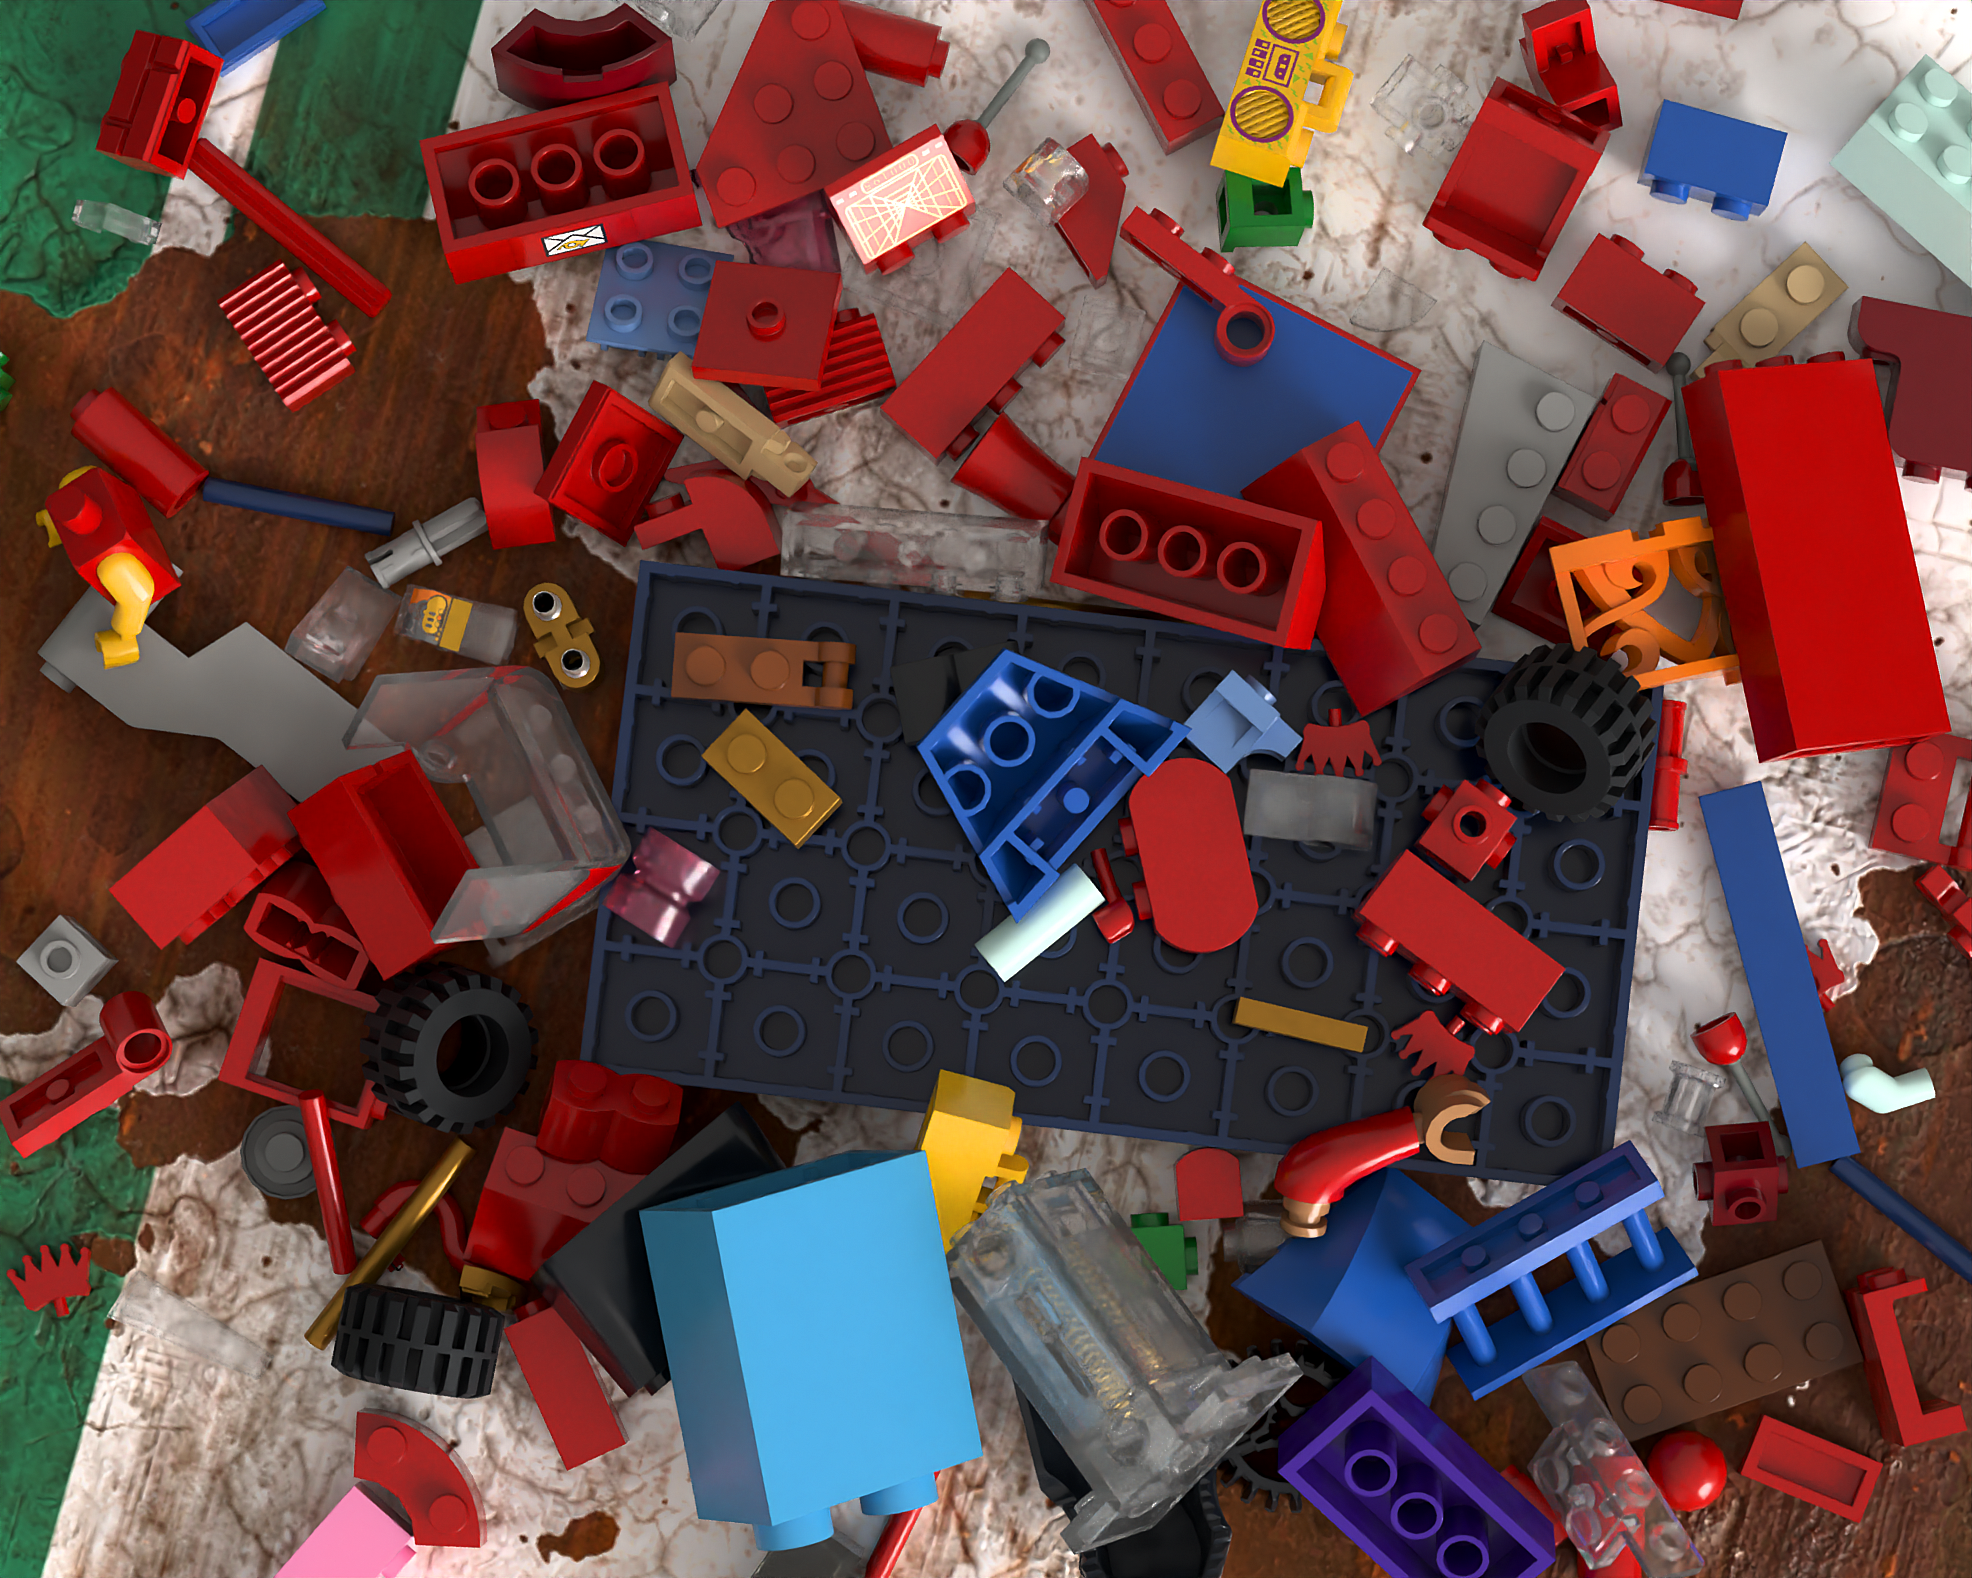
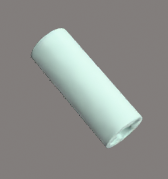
M1074 863L1060 874L1059 878L1018 923L1010 915L974 945L999 977L1006 982L1106 900L1080 867Z

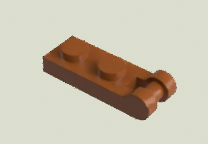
M676 632L671 697L672 699L852 710L854 690L847 689L849 665H855L857 645L842 642H813ZM804 662L823 664L821 687L803 686Z

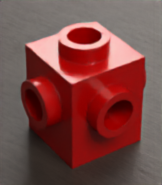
M1481 778L1475 786L1464 779L1457 785L1454 791L1443 784L1421 814L1430 823L1413 846L1465 884L1469 883L1484 863L1495 869L1516 842L1517 837L1510 833L1509 829L1517 820V817L1506 810L1512 801L1495 786ZM1462 816H1469L1476 821L1478 826L1476 837H1469L1462 832L1460 828Z

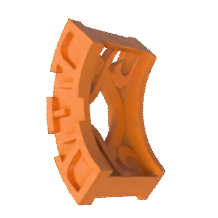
M1700 516L1656 524V529L1648 531L1650 538L1643 540L1639 539L1638 531L1631 532V529L1549 548V557L1571 643L1575 651L1580 652L1584 646L1589 647L1587 637L1603 626L1613 622L1623 632L1614 634L1605 641L1601 648L1600 657L1615 653L1619 649L1625 652L1628 657V666L1621 673L1626 677L1634 676L1641 685L1638 691L1723 675L1725 686L1742 683L1738 653H1736L1713 545L1712 527L1709 526L1708 517L1701 519ZM1633 566L1642 573L1643 585L1633 578ZM1669 566L1681 585L1689 593L1703 601L1698 627L1690 642L1668 630L1643 610V608L1655 602L1663 593L1668 582ZM1570 574H1574L1581 588L1599 608L1601 613L1582 622ZM1642 585L1641 589L1634 596L1631 597L1628 594L1627 590ZM1714 651L1716 657L1708 659ZM1660 656L1677 664V666L1655 670Z

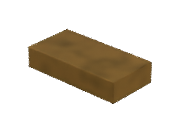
M1244 997L1237 998L1232 1019L1233 1024L1355 1053H1362L1368 1030L1366 1026Z

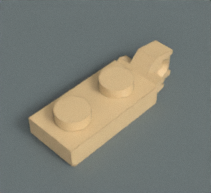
M1805 241L1710 330L1712 333L1703 342L1713 353L1689 377L1693 382L1705 377L1704 367L1721 361L1740 359L1742 360L1743 368H1755L1757 362L1775 357L1849 287Z
M679 351L668 361L648 400V406L742 479L747 480L752 475L763 481L770 482L789 498L793 496L808 481L818 462L797 442H790L791 438L784 430H780L779 426L722 382L694 379L691 367L693 360Z

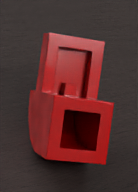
M1556 0L1521 14L1525 37L1519 39V43L1536 95L1607 132L1622 127L1617 84L1597 51L1591 8L1587 1Z
M532 399L476 407L478 432L475 433L477 462L492 549L555 542L554 506L533 493L547 468L540 400Z
M707 468L691 472L683 480L690 500L684 502L681 493L678 492L645 505L648 516L641 518L633 526L642 550L702 528L717 568L731 571L778 555L787 545L773 507L764 492L750 479L744 480L733 471L719 468Z

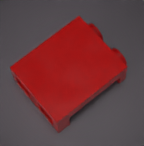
M1497 76L1422 225L1431 230L1433 236L1440 243L1456 250H1465L1467 248L1489 259L1490 265L1507 277L1514 279L1524 277L1530 281H1536L1582 190L1595 170L1611 133Z
M1886 1266L1857 1274L1858 1286L1842 1290L1851 1325L1864 1359L1862 1365L1882 1438L1897 1445L1907 1447L1966 1431L1967 1426L1960 1404L1940 1398L1919 1403L1894 1313L1893 1302L1896 1299L1928 1291L1925 1278L1908 1275L1905 1273L1904 1267L1894 1269V1266Z

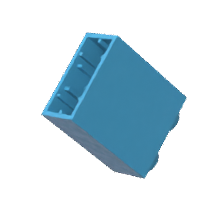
M849 1150L639 1210L698 1519L752 1524L756 1548L761 1551L799 1548L823 1541L834 1534L829 1507L859 1497L861 1510L865 1515H888L918 1509L934 1503L939 1498L934 1472L983 1456L925 1150Z

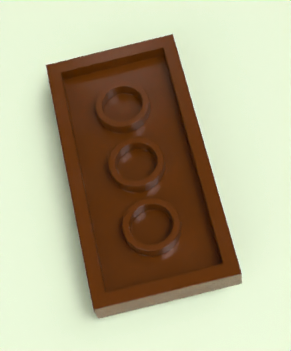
M1815 1239L1674 1288L1583 1340L1617 1440L1621 1445L1864 1361L1821 1239Z

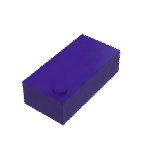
M1373 1355L1369 1356L1279 1436L1277 1472L1392 1578H1536L1556 1561L1554 1524Z

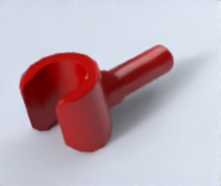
M1100 848L1090 852L1102 894L1108 904L1091 915L1107 942L1112 944L1132 932L1135 920L1131 908L1116 885L1106 849Z

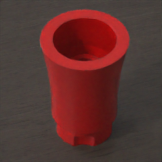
M1002 410L961 464L950 482L985 499L1015 518L1036 535L1042 531L1043 535L1058 546L1076 476L1058 464L1034 443Z

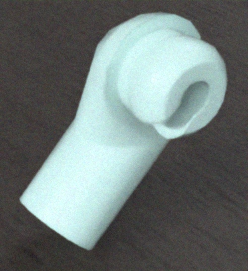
M1858 1053L1845 1058L1839 1068V1073L1843 1079V1089L1848 1097L1877 1113H1888L1935 1098L1933 1083L1926 1068L1891 1077L1882 1070L1873 1067L1872 1059L1869 1056Z

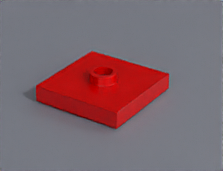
M716 260L691 365L694 379L820 392L843 289L841 273Z
M593 380L533 493L610 541L626 547L634 532L633 526L641 519L645 511V505L649 504L685 435L611 387Z

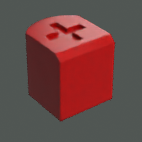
M1203 1147L1193 1149L1175 1161L1173 1170L1178 1221L1244 1216L1240 1163L1234 1155L1221 1149Z

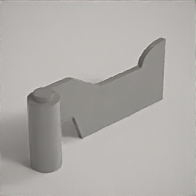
M172 563V566L179 578L183 574V571ZM90 586L37 652L46 660L40 671L70 694L78 685L132 727L219 739L255 768L262 764L280 786L300 803L339 776L370 764L374 765L380 760L409 750L247 622L189 658L144 623L141 632L135 635L139 649V660L132 664L104 670L102 652L96 650L94 633L113 629L111 618L115 607L95 588ZM163 597L149 606L146 619ZM414 754L426 777L429 779L435 770Z

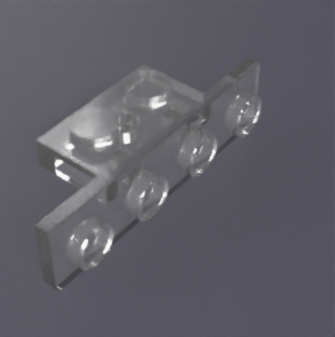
M1567 1361L1526 1370L1522 1379L1554 1428L1526 1468L1589 1569L1595 1570L1611 1566L1627 1544L1648 1578H1684L1698 1574L1705 1565L1704 1559L1580 1365L1575 1361Z

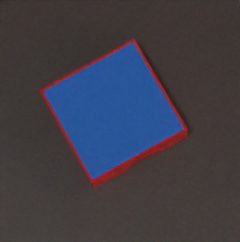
M1235 274L1231 278L1240 284L1239 288L1270 312L1275 324V334L1268 353L1261 361L1247 367L1234 366L1226 362L1218 354L1214 344V332L1221 313L1178 282L1088 458L1242 499L1239 493L1240 490L1299 450L1357 420L1361 423L1378 455L1422 370ZM1239 318L1232 321L1226 327L1229 341L1240 349L1254 348L1262 341L1260 327L1250 319Z

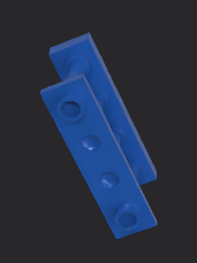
M1631 1140L1624 1142L1404 1266L1410 1282L1435 1322L1439 1324L1449 1317H1453L1464 1341L1448 1349L1446 1355L1474 1401L1699 1275L1695 1265L1668 1226L1656 1233L1654 1232L1644 1208L1665 1197L1658 1179ZM1621 1221L1632 1246L1605 1262L1598 1264L1588 1239ZM1565 1253L1576 1278L1542 1296L1531 1271ZM1509 1285L1520 1309L1486 1328L1475 1303Z

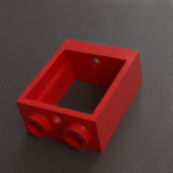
M259 957L217 1080L300 1108L298 1095L307 1090L256 1073L286 983L376 1013L380 1004L375 1000V995L357 989L339 988L313 974ZM366 1079L357 1107L325 1097L329 1118L361 1129H371L374 1118L384 1121L389 1112L387 1108L388 1103L376 1098L371 1091L375 1082Z

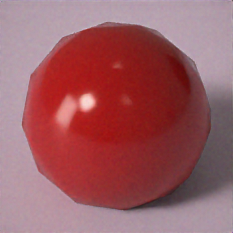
M1679 1430L1665 1435L1653 1446L1647 1458L1646 1478L1650 1491L1660 1503L1675 1511L1693 1512L1706 1508L1719 1497L1726 1484L1727 1463L1723 1451L1712 1438L1699 1431Z

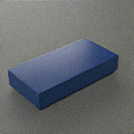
M216 0L184 23L201 48L224 59L220 76L223 78L327 7L322 0Z

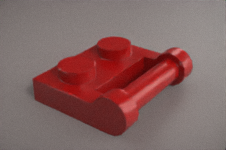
M1942 734L1913 745L1890 747L1868 849L1972 872V777L1956 847L1938 843L1956 760L1961 759L1972 762V740Z

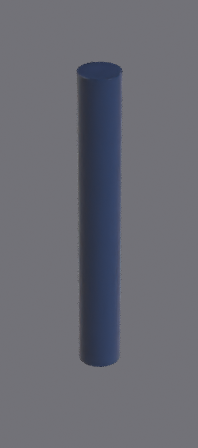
M211 476L207 477L203 490V501L387 537H391L396 514L392 511Z
M1851 1155L1832 1161L1828 1167L1831 1173L1972 1285L1971 1251Z

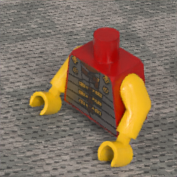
M92 465L83 466L68 473L60 482L59 489L46 498V509L36 513V522L39 527L46 526L49 534V547L52 548L63 544L78 574L115 607L111 618L113 629L94 633L95 647L98 652H102L103 668L106 670L132 664L139 660V649L135 635L139 634L143 628L149 606L180 587L181 582L138 491L99 467Z

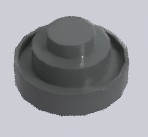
M293 1105L273 1107L255 1117L244 1132L240 1148L242 1167L252 1185L268 1196L284 1200L306 1197L316 1191L300 1108ZM332 1132V1137H333V1142H334V1147H335V1152H336V1157H337V1148H336L335 1136H334V1134H333V1132Z

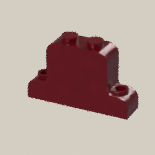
M1862 296L1852 306L1847 332L1848 340L1853 350L1860 355L1859 359L1872 358L1874 365L1889 367L1891 375L1885 401L1884 417L1895 467L1903 469L1901 475L1903 479L1913 482L1936 485L1939 484L1941 476L1965 481L1964 490L1972 493V317Z

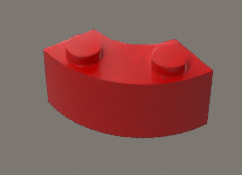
M364 1408L357 1411L354 1477L379 1483L399 1498L412 1520L415 1545L482 1547L487 1542V1523L484 1505L476 1482L458 1453L441 1436L414 1419L383 1409Z

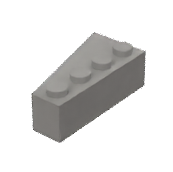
M1484 340L1476 352L1456 445L1430 548L1473 632L1482 625L1598 400L1590 394Z

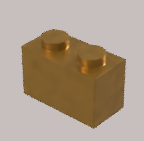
M747 709L701 755L722 778L797 849L843 803L841 798Z

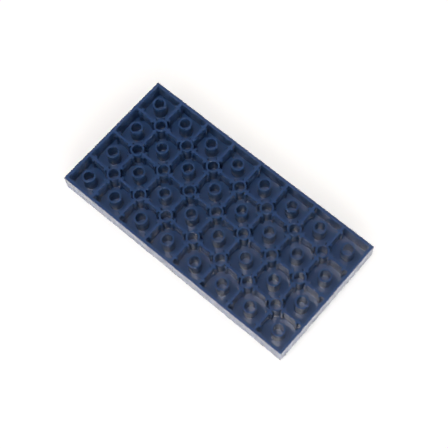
M640 560L603 867L622 865L601 882L580 1060L600 1064L619 1075L648 1074L680 1085L926 1113L940 1069L1009 1087L1015 1092L1012 1115L1022 1118V1125L1285 1155L1292 1145L1307 1136L1337 1125L1409 1106L1411 1112L1414 1113V1101L1417 1093L1428 1082L1429 1077L1432 1076L1435 1063L1422 1070L1420 1075H1412L1410 1069L1415 1065L1421 1050L1408 1055L1407 1059H1401L1398 1052L1400 1049H1404L1411 1035H1401L1400 1039L1394 1040L1391 1037V1032L1419 1017L1422 1011L1432 1009L1444 1027L1447 1026L1455 1015L1466 1023L1455 1037L1473 1045L1475 1054L1468 1062L1463 1076L1486 1090L1491 1100L1490 1103L1475 1114L1456 1118L1443 1128L1447 1132L1467 1133L1475 1150L1473 1165L1453 1164L1442 1161L1429 1151L1426 1144L1419 1145V1153L1396 1161L1386 1167L1548 1186L1607 1153L1614 1147L1664 685L1638 691L1640 696L1649 697L1654 709L1648 717L1657 722V734L1652 739L1655 746L1652 754L1615 806H1611L1607 813L1598 818L1590 815L1585 822L1573 823L1568 816H1564L1562 821L1558 822L1548 820L1545 812L1537 810L1535 814H1532L1523 809V802L1513 796L1511 798L1512 802L1506 810L1517 817V820L1509 829V832L1517 837L1516 842L1495 869L1484 863L1473 880L1465 884L1413 845L1430 823L1421 814L1443 784L1454 791L1457 785L1464 779L1475 786L1481 778L1499 790L1502 788L1503 785L1499 780L1490 779L1484 770L1488 761L1478 756L1475 744L1480 737L1474 732L1476 721L1481 716L1480 710L1516 662L1476 657L1455 670L1360 718L1320 641L1314 638L1310 650L1283 648L1202 625ZM676 632L856 644L855 665H849L847 689L854 690L852 710L672 699ZM1017 641L1021 655L1182 724L1197 710L1225 677L1234 670L1242 679L1249 674L1261 683L1277 700L1272 707L1281 714L1279 717L1302 738V730L1306 723L1329 726L1328 709L1341 708L1342 725L1361 719L1365 720L1370 726V735L1382 759V763L1379 766L1373 765L1371 762L1372 757L1364 751L1362 763L1364 774L1358 777L1353 773L1354 767L1347 758L1343 772L1344 780L1337 782L1334 779V771L1328 758L1323 770V778L1316 779L1314 777L1315 768L1311 755L1304 762V770L1298 771L1295 769L1301 741L1282 762L1271 755L1258 753L1246 756L1234 765L1226 775L1232 784L1259 908L1252 925L1242 937L1221 950L1204 954L1188 953L1168 945L1154 932L1152 919L1139 920L1132 890L1133 882L1143 880L1138 855L1125 857L1118 826V819L1129 817L1127 802L1132 790L1139 781L1138 779L1057 869L1058 873L1062 874L1071 865L1076 863L1102 894L1090 852L1105 848L1116 885L1131 908L1135 920L1132 932L1112 944L1107 942L1091 915L1107 905L1108 902L1106 900L1004 982L974 944L1011 914L917 747L905 744L890 667L989 645ZM804 662L803 686H822L823 664ZM745 709L753 714L831 788L843 802L799 849L701 757L708 747ZM1182 740L1164 761L1176 758L1203 759ZM1462 816L1460 821L1462 832L1469 837H1476L1478 832L1476 821L1469 816ZM1408 849L1566 968L1519 1032L1505 1034L1500 1030L1497 1035H1487L1459 1013L1465 1006L1463 1001L1449 991L1445 995L1440 994L1437 997L1407 974L1413 964L1396 951L1392 956L1388 955L1386 958L1355 935L1362 925L1352 919L1351 915L1398 854ZM1244 997L1366 1026L1368 1030L1362 1053H1355L1233 1024L1232 1019L1237 998Z

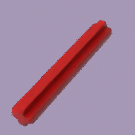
M202 137L197 140L188 166L190 171L368 317L374 318L387 306L392 297L388 287L209 140Z

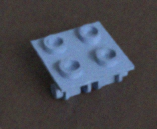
M648 240L606 249L586 341L600 343L601 350L608 351L609 347L628 351L636 349L638 350L639 357H645L648 351L657 353V360L663 361L665 355H671V358H673L681 351L693 360L716 260L733 262L734 255Z

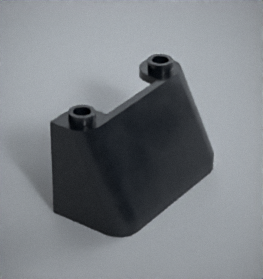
M737 1101L553 1254L529 1280L628 1398L642 1387L653 1396L671 1380L639 1210L786 1169V1166L753 1117Z

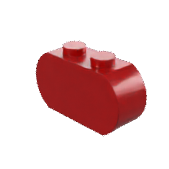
M1176 758L1164 761L1149 778L1144 774L1139 779L1127 802L1129 817L1118 819L1125 857L1138 855L1143 880L1132 883L1138 917L1140 921L1152 919L1154 932L1164 942L1178 950L1196 954L1215 952L1231 945L1242 937L1252 925L1259 908L1231 780L1216 766L1203 760Z

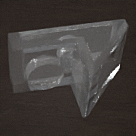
M347 566L290 634L284 652L337 683H340L343 678L352 681L360 672L397 610L402 597L389 589L384 590L379 583Z

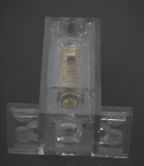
M1086 1168L1058 1174L1056 1170H1051L1042 1174L1034 1181L1019 1184L1017 1180L1008 1181L995 1189L987 1197L985 1204L988 1209L978 1220L966 1224L950 1238L949 1244L952 1248L945 1257L952 1293L1093 1489L1078 1501L1074 1507L1078 1515L1060 1533L1073 1554L1076 1555L1152 1529L1304 1373L1289 1353L1263 1361L1259 1356H1253L1233 1369Z

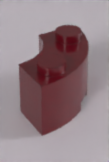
M626 3L605 16L583 21L556 19L535 8L491 48L498 90L510 99L538 111L668 81V85L671 86L677 81L672 38Z

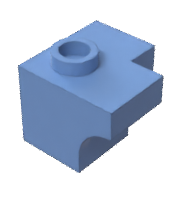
M1232 670L1185 721L1184 724L1191 727L1192 730L1183 741L1205 762L1216 766L1223 773L1227 774L1238 761L1252 754H1268L1282 762L1303 738L1279 717L1281 714L1272 707L1277 700L1261 683L1249 674L1242 679Z

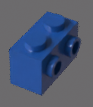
M1664 99L1656 110L1637 184L1651 187L1649 195L1656 199L1674 204H1686L1689 197L1712 204L1711 212L1718 216L1736 221H1748L1749 214L1759 217L1768 207L1788 133Z

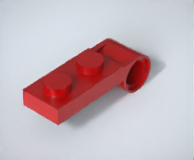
M1136 206L1121 225L1119 236L1221 313L1214 332V344L1218 354L1226 362L1234 366L1247 367L1261 361L1268 353L1274 338V320L1270 312L1262 304L1239 288L1240 284L1231 278L1236 271L1235 268L1212 249L1205 247L1201 253H1198L1181 240L1180 237L1185 231L1177 222L1162 211L1154 208L1148 215ZM1236 319H1250L1260 327L1262 341L1254 348L1240 349L1229 341L1226 327Z
M127 991L112 997L103 1006L99 1015V1023L104 1036L0 1102V1118L11 1144L23 1158L54 1142L63 1133L99 1110L107 1108L116 1099L132 1090V1086L166 1064L172 1054V1041L153 1000L148 995L138 991Z

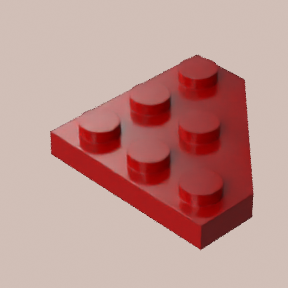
M775 0L769 3L696 166L698 176L719 229L823 191L825 186L894 148L839 0Z

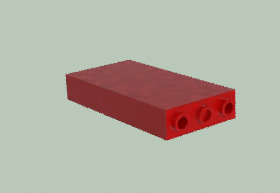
M1843 351L1828 352L1810 357L1806 360L1807 363L1795 364L1792 355L1777 356L1759 361L1755 364V368H1743L1742 360L1740 359L1721 361L1704 367L1705 377L1681 387L1709 526L1712 527L1713 545L1735 650L1738 653L1739 669L1759 763L1913 745L1952 731L1892 449L1889 443L1872 358L1846 360Z

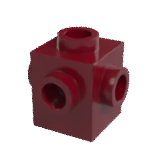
M1769 1121L1704 1126L1703 1162L1693 1163L1692 1176L1695 1198L1697 1201L1707 1200L1712 1226L1777 1221L1778 1194L1788 1193V1171L1784 1155H1776Z

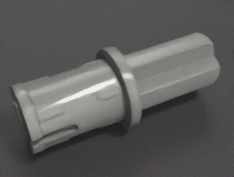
M475 497L468 498L423 524L418 519L413 521L414 528L364 555L368 563L371 564L370 567L385 590L390 585L433 561L436 566L442 564L440 558L442 555L486 532L488 525L485 510Z

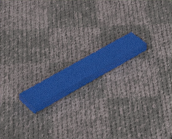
M1757 781L1699 796V803L1797 1169L1861 1153L1762 783Z

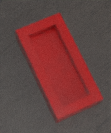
M1760 1414L1737 1473L1860 1524L1883 1463Z

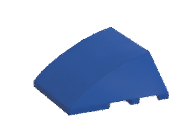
M1003 647L915 746L1014 921L1018 923L1059 878L1060 874L1057 869L1143 773L1149 778L1192 728Z
M1383 1167L1363 1177L1344 1193L1343 1198L1330 1204L1329 1213L1324 1215L1327 1219V1228L1324 1235L1315 1238L1298 1236L1293 1239L1289 1237L1277 1247L1279 1252L1252 1274H1243L1231 1286L1277 1321L1291 1326L1351 1372L1369 1356L1373 1355L1429 1408L1455 1321L1451 1316L1439 1324L1435 1322L1410 1282L1404 1266L1473 1227L1400 1170Z

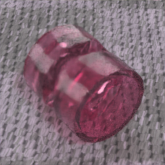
M649 827L632 856L637 870L634 874L620 873L601 904L665 945L673 948L691 920V916L685 906L689 901H702L721 871L662 833Z

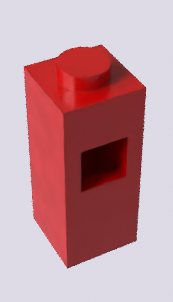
M544 1297L512 1310L517 1323L503 1330L566 1470L568 1471L625 1445L630 1440L590 1351Z

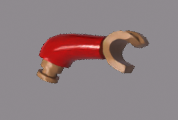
M1456 1074L1440 1075L1428 1081L1418 1091L1414 1101V1113L1411 1112L1409 1106L1313 1133L1292 1145L1279 1161L1274 1179V1188L1278 1193L1284 1195L1283 1206L1286 1209L1281 1213L1279 1226L1285 1232L1299 1237L1315 1238L1324 1235L1327 1228V1219L1324 1215L1329 1213L1330 1203L1337 1202L1343 1198L1344 1190L1347 1186L1396 1161L1419 1153V1145L1426 1144L1429 1151L1442 1161L1453 1164L1473 1165L1475 1150L1467 1133L1447 1132L1443 1128L1450 1121L1475 1114L1490 1103L1491 1100L1487 1091L1477 1083L1471 1082L1467 1077Z

